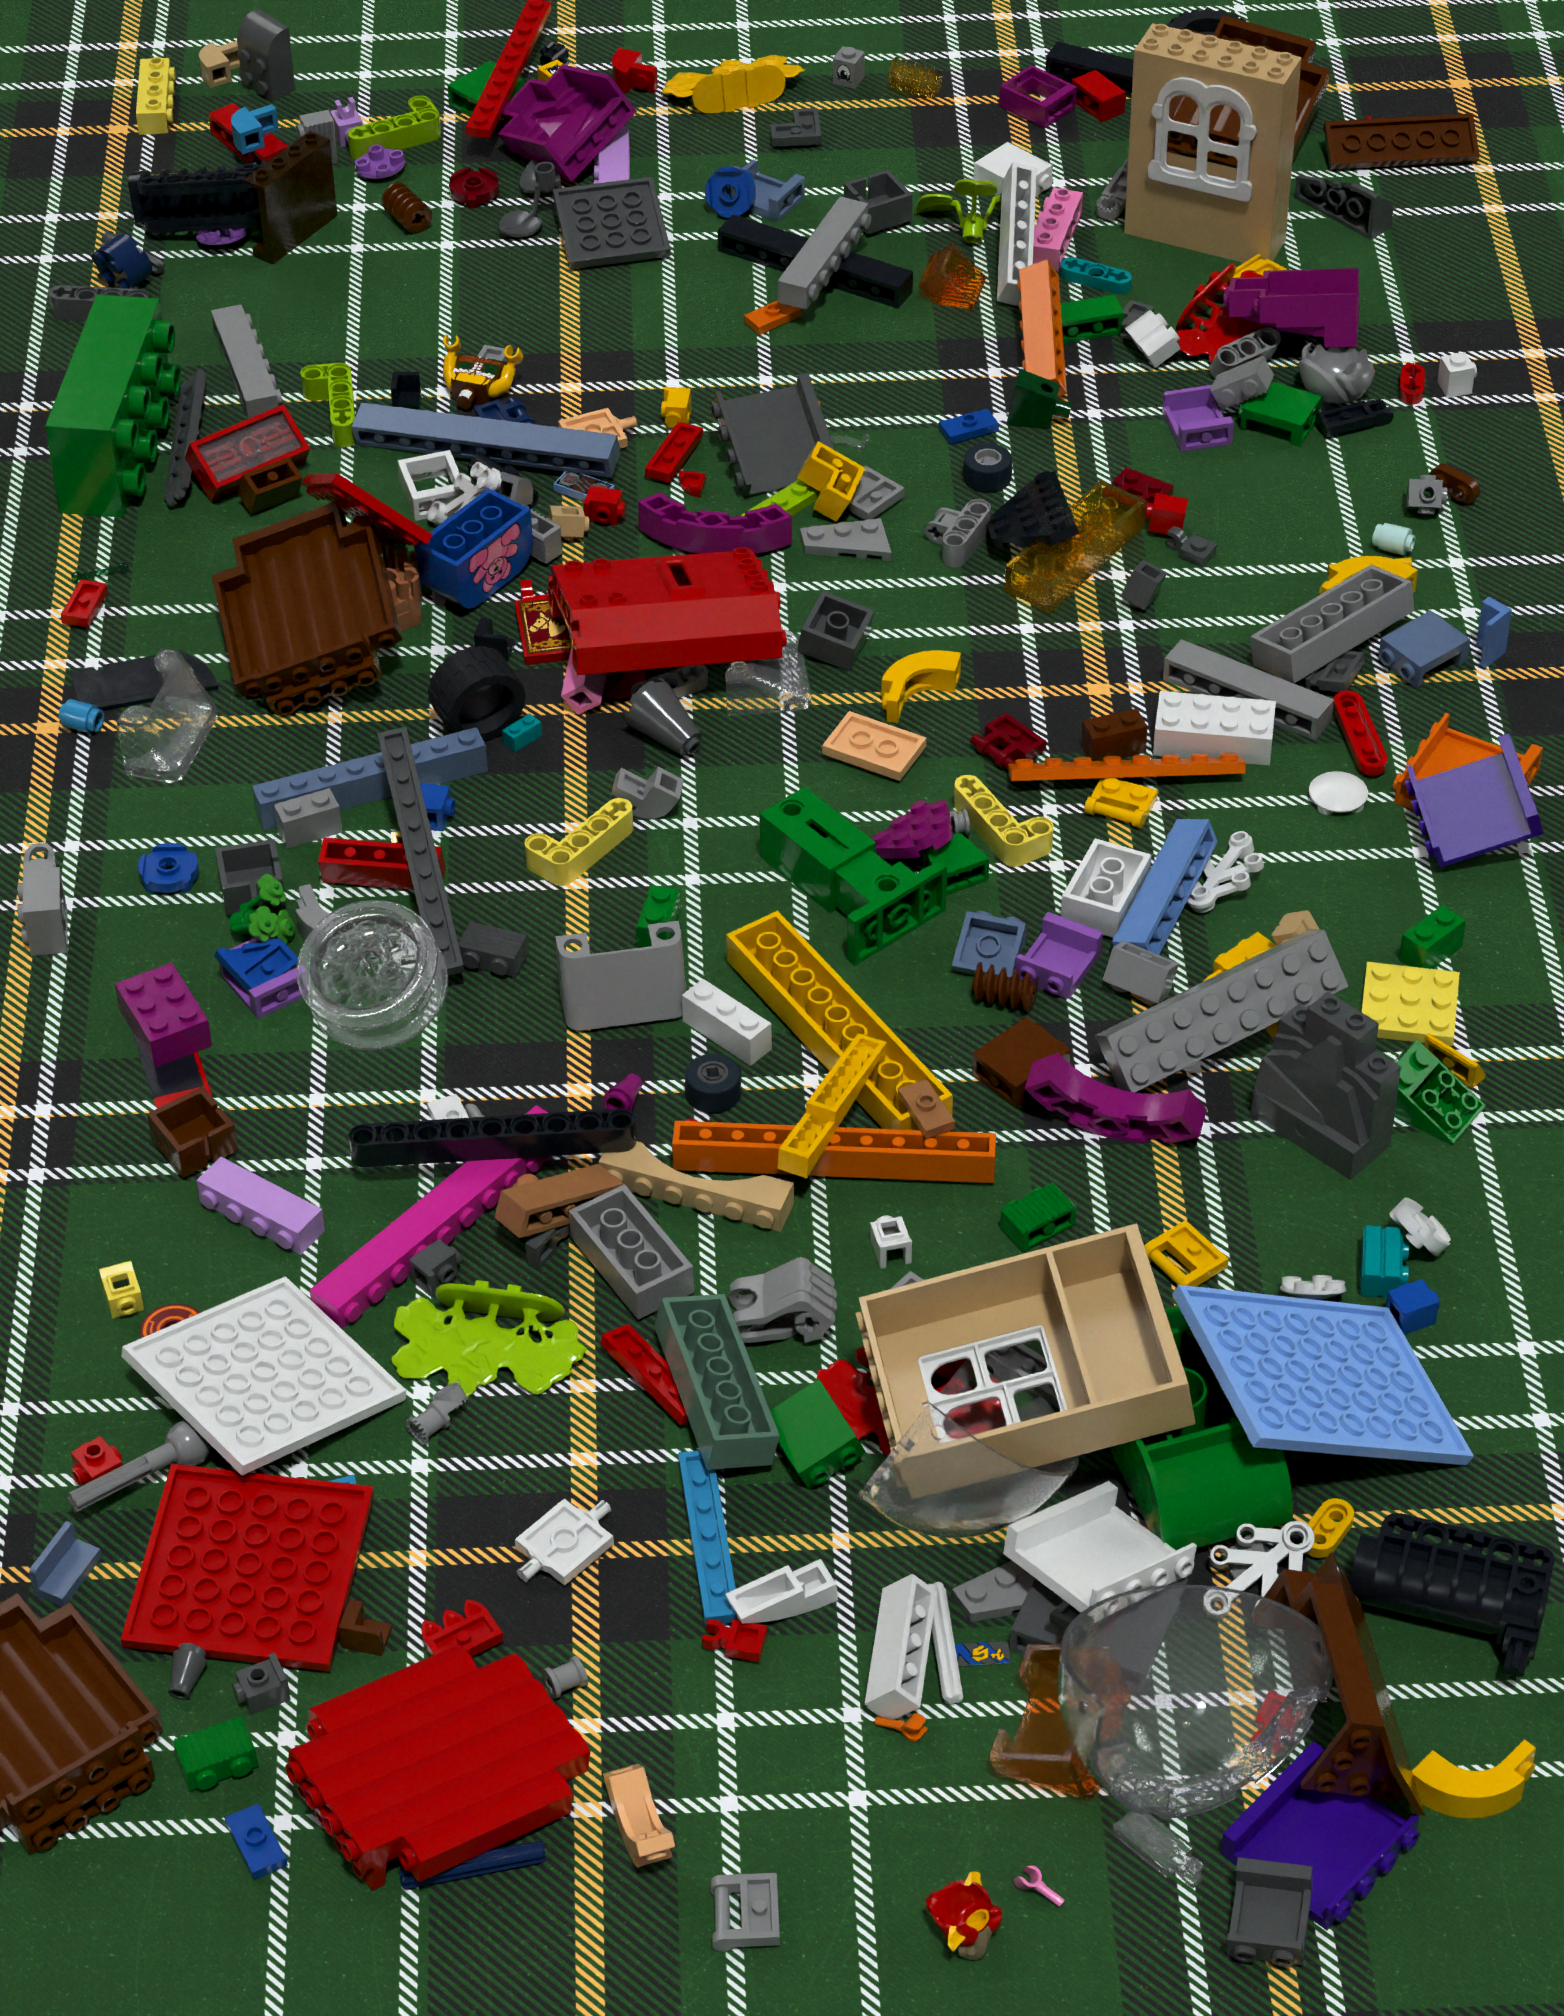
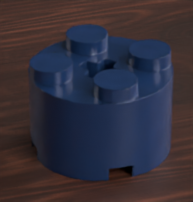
M120 233L91 254V258L99 271L98 279L105 287L112 285L115 288L134 289L152 273V265L145 251L140 253L135 247L138 243L127 234Z

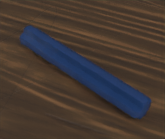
M534 1841L486 1851L421 1882L417 1881L410 1870L406 1871L402 1867L399 1872L402 1887L409 1889L542 1863L546 1860L543 1842Z

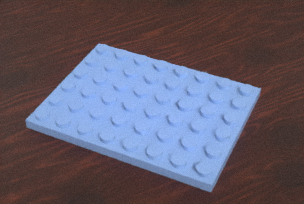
M1178 1285L1172 1293L1180 1308V1312L1188 1323L1194 1338L1197 1340L1253 1447L1468 1465L1474 1457L1389 1308Z

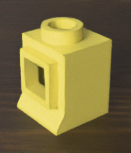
M131 1261L99 1269L102 1289L112 1319L144 1310L141 1290ZM128 1279V1286L114 1289L113 1282Z

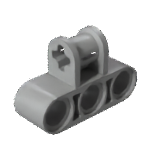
M974 499L969 501L961 512L944 507L936 511L935 519L927 523L924 531L930 541L942 545V562L944 565L957 568L963 566L989 532L987 524L990 521L991 506L985 500Z

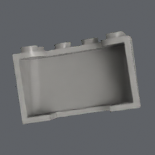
M679 921L649 924L650 947L590 954L586 933L555 936L559 992L567 1026L581 1031L681 1017L682 994L686 992V981ZM664 931L673 933V937L668 940H662L657 935ZM576 943L581 946V949L570 952L565 949V946Z

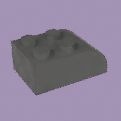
M258 8L251 11L244 17L237 32L238 58L241 70L240 78L246 86L273 102L295 91L289 27Z

